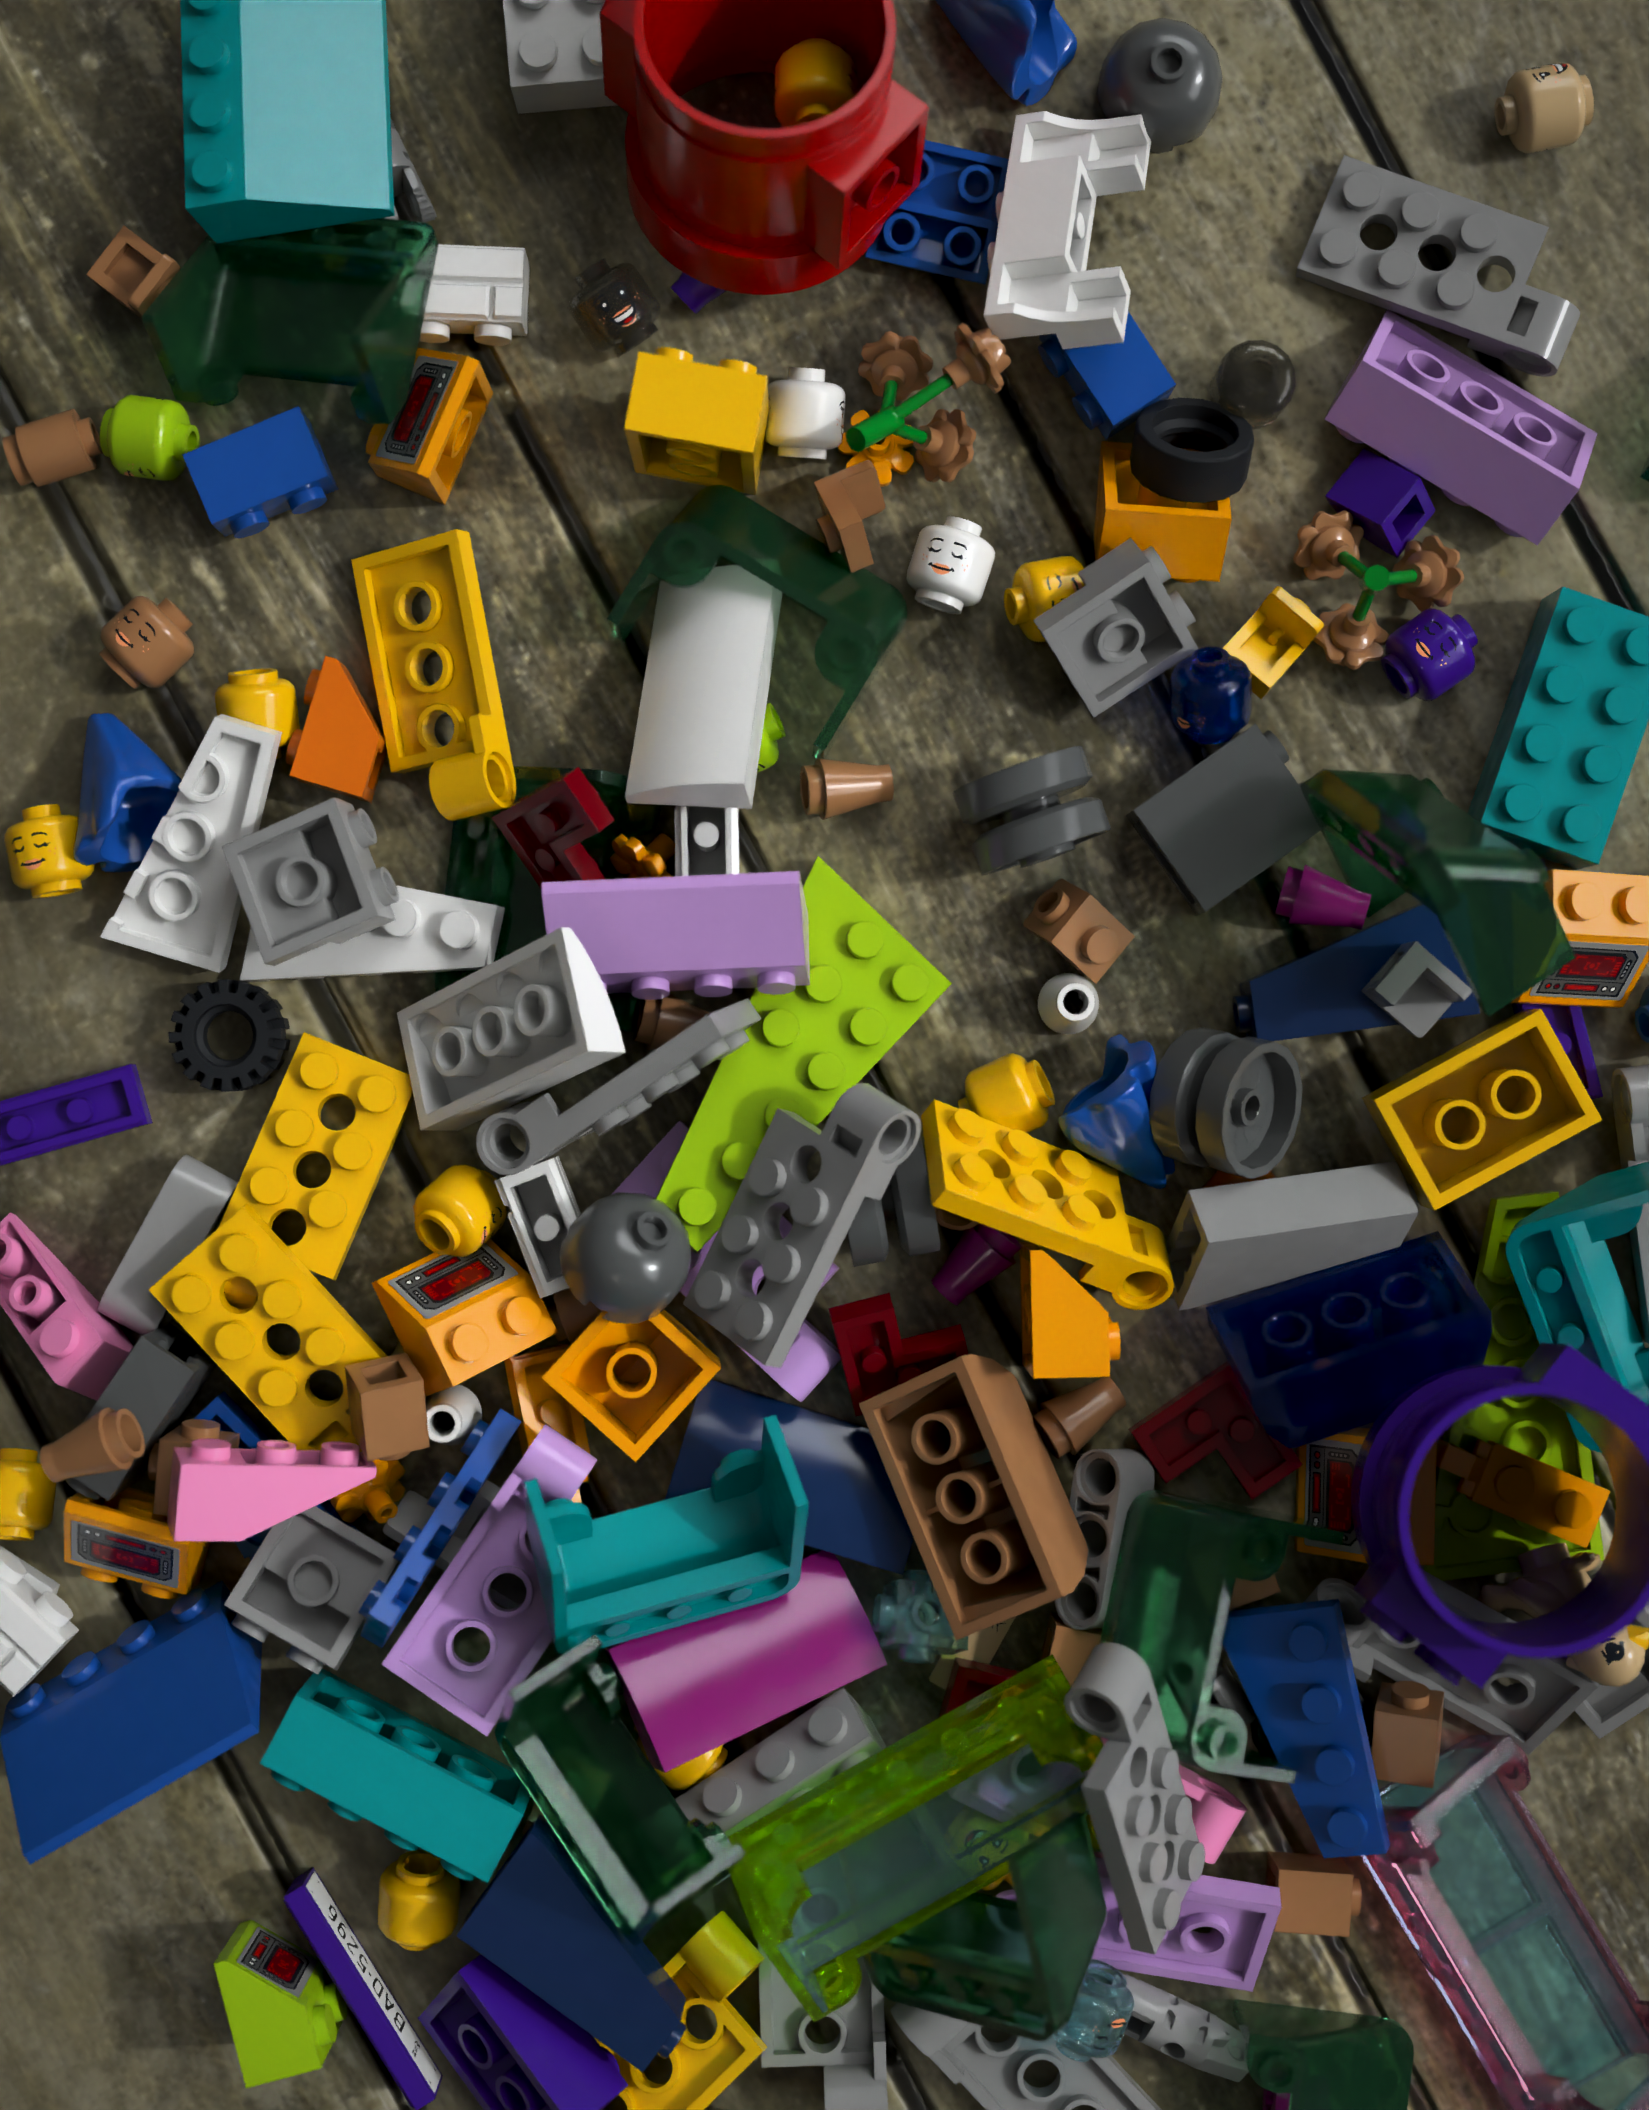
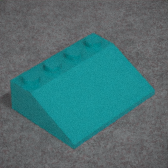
M180 0L185 209L216 243L394 216L386 0Z

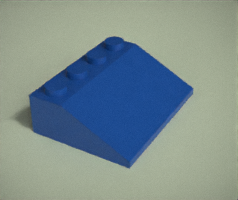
M223 1581L216 1583L206 1590L198 1588L190 1591L179 1598L170 1611L151 1622L141 1620L134 1623L121 1633L115 1643L96 1654L89 1651L77 1656L58 1676L42 1685L39 1683L29 1684L9 1700L5 1709L0 1742L22 1853L30 1865L259 1732L262 1642L231 1624L237 1612L224 1605L231 1592Z

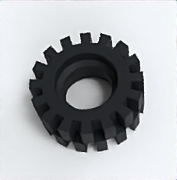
M222 979L218 980V982H206L197 986V992L185 995L180 1001L184 1004L182 1009L174 1011L170 1020L176 1022L175 1031L169 1032V1043H175L177 1052L172 1053L176 1064L184 1066L186 1070L183 1074L190 1080H197L201 1083V1087L209 1090H221V1092L244 1091L253 1089V1086L265 1083L272 1078L270 1074L274 1070L281 1068L285 1061L281 1059L284 1050H289L290 1040L286 1039V1029H290L288 1018H283L280 1012L283 1007L276 999H272L267 995L268 991L248 982ZM228 1011H234L243 1015L249 1021L253 1031L251 1047L242 1057L235 1060H225L218 1057L211 1050L207 1039V1032L211 1022L218 1015Z

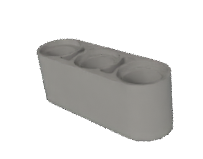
M187 1154L184 1155L168 1176L99 1303L98 1312L142 1336L167 1326L173 1316L148 1289L218 1229L238 1182Z
M1092 1449L1084 1453L1077 1461L1069 1503L1088 1547L1085 1575L1075 1590L1055 1600L1059 1617L1065 1625L1072 1629L1087 1630L1115 1627L1126 1623L1133 1615L1137 1601L1155 1483L1154 1469L1151 1461L1143 1452L1137 1449ZM1114 1469H1115V1472H1116V1483H1115V1484H1114V1482H1113V1470H1114ZM1104 1530H1105V1533H1106V1536H1107V1544H1106V1546H1105L1104 1537H1103ZM1094 1593L1097 1596V1608L1094 1602Z

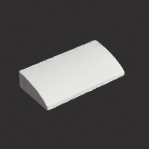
M740 564L710 567L674 575L660 581L625 793L627 803L752 809L783 593L776 564Z
M561 927L397 1012L420 1130L458 1131L626 1053L613 1007L597 970L571 928Z

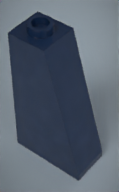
M1464 890L1434 896L1369 925L1362 930L1351 933L1239 983L1241 995L1233 996L1232 999L1233 1018L1237 1032H1246V1037L1279 1041L1399 1025L1361 990L1401 944L1414 941L1421 944L1473 991L1465 1001L1453 1002L1439 1019L1480 1014Z
M539 1814L470 1909L456 1936L641 2072H644L656 2054L666 2059L685 2032L686 2025L681 2022L686 1997L552 1823Z

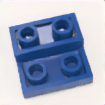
M925 140L919 186L885 221L877 238L866 251L865 258L985 285L989 271L987 261L988 246L990 242H995L998 229L995 207L996 197L999 192H1004L1009 159Z

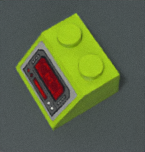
M253 1920L239 1923L214 1962V1968L246 2089L321 2069L332 2044L336 2042L342 2021L347 2018L346 2001L336 1985L332 1983L331 1977L317 1957Z

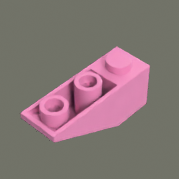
M10 1212L0 1222V1305L55 1384L98 1401L134 1346L115 1320L98 1312V1300L17 1215Z
M220 1439L193 1440L191 1447H173L167 1524L174 1541L240 1542L375 1478L377 1467L372 1461L367 1462L363 1452H359L360 1447L349 1442H325L321 1444V1450H296L295 1444L281 1440L260 1441L257 1443L256 1449L231 1448V1443Z

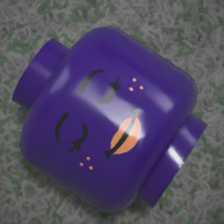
M1429 608L1388 636L1385 643L1386 656L1381 659V666L1390 683L1404 698L1410 699L1412 696H1415L1424 701H1432L1474 671L1475 656L1472 648L1478 644V639L1470 624L1461 615L1455 614L1449 617L1441 610Z

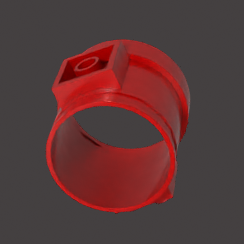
M605 0L599 16L604 94L629 113L625 130V152L630 204L642 232L652 246L668 262L688 276L722 290L751 295L791 293L821 284L854 264L873 244L889 216L919 186L929 106L892 79L896 41V15L892 0ZM810 38H822L840 46L851 55L857 68V95L852 100L821 119L794 127L757 129L728 124L699 112L679 98L689 90L716 78L750 72L775 73V66L782 53L795 44Z

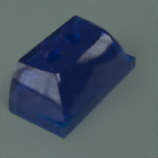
M1438 1231L1403 1242L1400 1247L1299 1276L1206 1307L1208 1324L1265 1431L1288 1448L1300 1447L1375 1422L1378 1416L1394 1399L1418 1382L1449 1369L1468 1365H1482L1492 1333L1491 1311Z

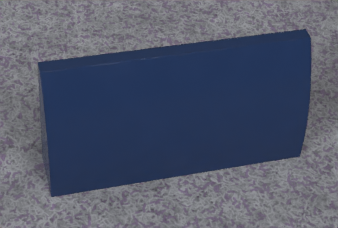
M711 1379L697 1394L665 1500L710 1488L712 1475L726 1455L740 1449L761 1450L763 1419L776 1415L809 1503L804 1545L903 1575L914 1537L869 1428Z

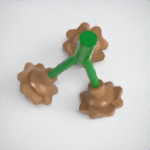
M964 323L959 324L957 330L954 331L957 343V358L943 367L944 375L929 385L927 372L932 369L933 359L922 352L918 339L915 336L902 337L889 331L879 341L866 343L862 347L861 355L864 360L859 363L858 373L870 382L875 395L882 396V402L878 413L847 430L846 440L850 448L857 452L863 451L891 434L913 441L914 447L917 449L914 459L923 466L927 481L937 482L941 478L942 481L951 483L959 470L972 461L974 455L973 442L976 439V431L967 425L965 413L960 409H954L950 413L947 410L939 409L929 424L919 428L904 424V418L950 386L956 390L970 380L979 385L986 384L995 394L998 393L1001 387L1004 386L1001 373L1011 363L1009 356L1005 354V346L999 337L994 334L992 335V331L988 327L972 332ZM920 390L899 406H894L895 400L903 401L912 391Z
M1346 510L1336 514L1318 511L1309 525H1304L1298 530L1299 547L1293 560L1299 567H1305L1304 575L1310 580H1316L1323 576L1334 580L1340 579L1346 568L1360 579L1359 585L1362 592L1356 606L1344 603L1336 611L1321 613L1319 619L1323 622L1324 627L1313 640L1324 649L1329 663L1347 666L1349 669L1356 670L1365 662L1382 659L1384 655L1382 646L1386 643L1389 636L1387 631L1377 624L1373 611L1369 610L1375 594H1378L1386 586L1398 585V596L1411 600L1421 612L1433 608L1434 604L1438 607H1447L1451 603L1453 590L1464 580L1463 572L1456 566L1460 560V554L1456 549L1445 547L1437 536L1429 535L1424 538L1422 543L1417 540L1407 542L1404 556L1394 565L1393 572H1389L1382 565H1374L1367 568L1359 561L1358 549L1364 535V530L1360 525L1352 524L1354 520L1352 514Z

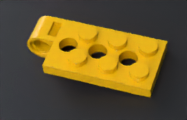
M454 529L351 559L391 773H408L431 767L429 787L433 802L439 813L450 821L510 807L516 797V778L470 533ZM424 590L430 598L431 610L427 619L419 624L412 614V602L415 596ZM435 651L442 660L443 669L439 680L435 684L430 685L424 677L423 665L427 656ZM446 712L453 721L454 733L451 741L447 745L442 746L435 736V724L439 716Z
M303 1032L219 1227L246 1203L252 1207L271 1229L273 1221L281 1213L286 1211L299 1212L306 1222L305 1234L298 1243L287 1247L309 1271L336 1281L414 1099L409 1074ZM334 1097L348 1098L355 1106V1118L343 1130H330L323 1125L321 1120V1110L324 1104ZM309 1154L324 1155L328 1158L331 1165V1173L328 1180L316 1188L302 1186L296 1176V1169L300 1160ZM232 1277L225 1283L224 1294L232 1306L247 1309L256 1304L258 1298L257 1289L250 1280L244 1277Z
M935 1099L922 1113L921 1120L932 1206L1086 1262L1079 1271L1080 1281L1111 1292L1114 1301L1122 1307L1132 1310L1149 1309L1162 1304L1171 1296L1174 1282L1164 1235L1157 1226L1125 1213L1116 1169L1085 1158L1076 1151L1064 1150L1036 1139L1022 1130L1010 1129L979 1117L968 1109H959Z
M246 1203L148 1290L287 1441L296 1445V1450H321L322 1443L331 1441L349 1442L358 1445L351 1429L345 1366L388 1356L252 1207ZM232 1277H244L250 1280L257 1289L258 1298L256 1304L247 1309L232 1306L224 1294L226 1281ZM279 1323L292 1326L300 1336L299 1350L290 1355H282L273 1351L267 1342L268 1328ZM319 1370H329L337 1374L343 1384L342 1395L332 1401H325L316 1397L309 1385L311 1374Z
M724 1910L705 1924L663 1967L686 1997L681 2022L686 2025V2029L678 2044L669 2055L672 2063V2074L667 2083L658 2084L650 2081L644 2072H641L605 2044L594 2038L599 2046L606 2048L615 2057L620 2068V2074L628 2083V2086L619 2094L626 2103L627 2110H705L768 2048L726 1999L765 1960V1957ZM692 2005H705L715 2014L717 2027L711 2039L701 2040L689 2032L686 2016Z

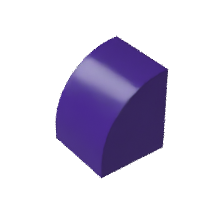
M1366 449L1359 453L1325 495L1327 501L1337 513L1346 510L1352 514L1354 519L1352 524H1358L1363 528V537L1396 558L1404 551L1407 542L1413 540L1436 511L1419 476Z

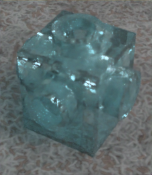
M906 1570L903 1572L902 1579H897L884 1585L883 1594L876 1595L872 1610L873 1631L880 1632L879 1645L881 1649L898 1650V1661L932 1664L935 1663V1654L951 1656L968 1650V1636L956 1641L928 1571Z

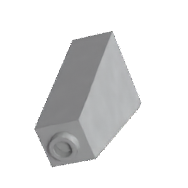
M1396 1161L1188 1190L1166 1242L1174 1282L1172 1294L1178 1310L1192 1309L1400 1247L1419 1213L1415 1190L1410 1184H1406Z

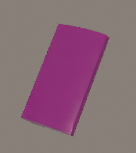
M820 1549L803 1556L799 1583L791 1591L776 1599L605 1648L651 1767L664 1773L887 1665L868 1617L835 1554Z

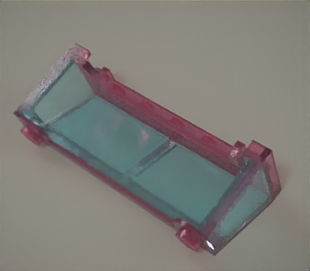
M1509 1734L1470 1735L1440 1753L1433 1789L1391 1782L1379 1789L1390 1847L1386 1854L1359 1857L1507 2109L1647 2110L1649 2108V2001L1640 2000L1518 1793V1791L1524 1790L1531 1781L1528 1768L1529 1762L1524 1751L1512 1740Z

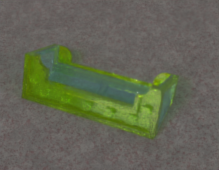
M1053 1654L718 1842L756 1941L813 2022L846 2005L856 1995L862 1981V1971L857 1960L861 1956L1079 1834L1083 1843L1088 1848L1101 1852L1081 1786L1101 1752L1104 1743L1100 1737L1090 1734L1079 1727L1068 1715L1064 1700L1071 1685Z

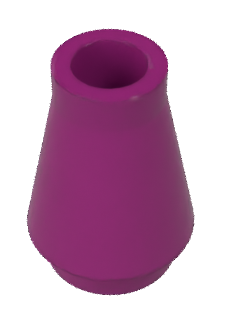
M1306 864L1303 870L1288 866L1275 914L1289 917V924L1340 926L1362 930L1372 894L1359 891Z
M983 1224L965 1229L942 1268L931 1279V1282L948 1301L958 1306L966 1296L1014 1265L1016 1262L1013 1256L1022 1248L1021 1244L1013 1235Z

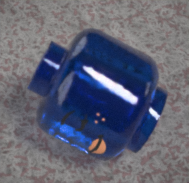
M1219 647L1200 648L1192 656L1186 657L1174 667L1170 677V705L1174 725L1193 741L1201 744L1223 743L1235 736L1236 733L1248 724L1252 713V676L1248 665L1238 657L1229 655L1226 650Z

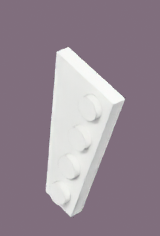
M224 714L214 717L178 786L180 790L167 815L162 817L152 836L153 841L141 865L131 876L123 892L125 895L114 916L106 924L100 936L101 938L218 973L226 968L242 901L222 846L259 830L282 736L281 731Z
M396 885L399 900L390 905L396 919L395 921L341 944L329 942L276 966L264 964L252 928H250L240 981L265 982L281 979L302 980L335 976H375L390 973L480 970L494 962L505 908Z

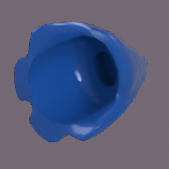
M936 0L951 24L992 78L1012 100H1018L1025 106L1033 105L1047 95L1057 73L1074 58L1077 39L1055 8V0Z
M112 713L92 714L88 718L82 766L78 829L73 854L75 860L83 865L89 866L100 863V868L104 872H128L138 869L153 841L152 836L162 817L167 815L180 790L178 786L182 779L140 737Z
M1118 1034L1111 1037L1106 1043L1103 1075L1099 1080L1080 1090L1067 1103L1063 1114L1058 1118V1123L1067 1140L1082 1152L1156 1189H1163L1167 1184L1166 1175L1175 1172V1163L1173 1159L1165 1157L1154 1142L1149 1121L1150 1092L1157 1071L1154 1048L1151 1043L1145 1040L1129 1043L1123 1035Z

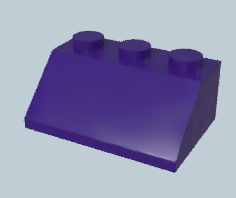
M482 1954L460 1969L418 2017L484 2110H603L628 2086V2083L620 2074V2068L615 2057L606 2048L599 2046L590 2033Z

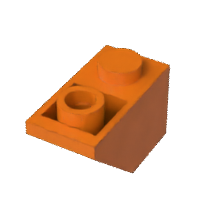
M325 656L321 670L314 668L311 671L305 687L304 704L309 705L310 708L303 730L295 729L288 744L286 763L292 765L289 776L304 784L372 803L387 753L385 738L348 668L338 659Z

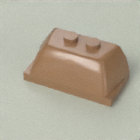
M968 1354L859 1403L956 1641L1064 1597L1075 1590L1085 1575L1088 1547L1014 1374L994 1359L976 1354Z

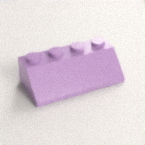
M1386 310L1339 389L1325 417V420L1335 425L1338 432L1346 439L1355 443L1369 445L1386 455L1391 463L1415 475L1418 474L1440 487L1444 495L1454 503L1462 506H1472L1494 519L1496 525L1503 532L1513 537H1524L1537 546L1580 489L1598 434L1390 310Z
M799 871L542 882V902L546 935L561 927L571 928L594 964L607 994L632 993V996L638 999L657 1000L668 997L670 991L694 990L700 996L722 997L731 994L732 988L757 987L761 993L779 995L793 992L795 986L810 985L808 910Z

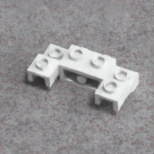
M1047 111L1016 115L1004 192H999L996 197L995 207L998 221L996 241L990 242L987 252L990 278L983 317L989 329H991L992 335L994 334L1000 340L1056 334L1062 349L1124 343L1131 290L1122 268L1118 266L1086 270L1097 196L1145 190L1151 139L1147 134L1142 114L1098 120L1073 119Z

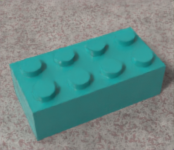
M1563 586L1541 600L1462 830L1576 870L1599 864L1649 721V616Z
M323 1668L319 1675L313 1672L295 1695L260 1761L261 1765L272 1770V1778L281 1785L300 1792L305 1791L307 1788L328 1799L327 1805L338 1815L352 1821H360L363 1817L384 1828L385 1837L395 1845L410 1851H416L420 1847L441 1858L440 1864L454 1876L464 1880H473L477 1877L487 1883L524 1815L536 1780Z

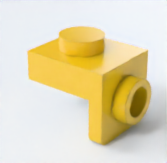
M1276 586L1259 609L1222 648L1214 660L1262 699L1303 654L1324 627V624L1302 600L1293 597L1282 587ZM1246 677L1250 678L1248 685L1244 683Z

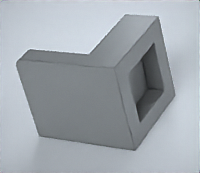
M1417 941L1401 944L1361 990L1415 1038L1423 1037L1453 1002L1465 1001L1473 992L1470 987Z

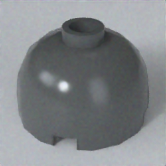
M1167 18L1140 22L1118 38L1103 61L1097 88L1099 107L1101 104L1107 119L1142 114L1147 134L1151 139L1150 152L1164 153L1172 151L1174 146L1183 145L1189 140L1192 142L1202 135L1218 108L1223 77L1218 53L1202 32L1186 22Z
M615 1193L589 1205L570 1226L568 1235L562 1240L559 1251L562 1275L574 1297L584 1306L591 1301L597 1308L607 1312L603 1318L614 1323L638 1324L657 1316L669 1305L684 1286L692 1261L688 1232L679 1216L664 1202L649 1195L639 1193Z

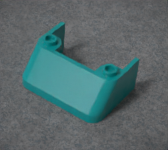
M1648 1161L1596 1176L1521 1219L1514 1226L1508 1238L1506 1257L1539 1344H1569L1649 1405V1347L1645 1348L1605 1239L1628 1233L1639 1222L1643 1211V1204L1649 1203ZM1566 1412L1573 1433L1579 1442L1593 1451L1602 1453L1586 1429Z
M776 1415L763 1419L761 1450L740 1449L726 1455L712 1475L710 1488L600 1518L592 1519L586 1505L573 1502L570 1499L560 1498L544 1504L537 1478L524 1482L528 1536L549 1628L555 1648L561 1654L577 1655L770 1601L788 1593L800 1581L809 1503Z

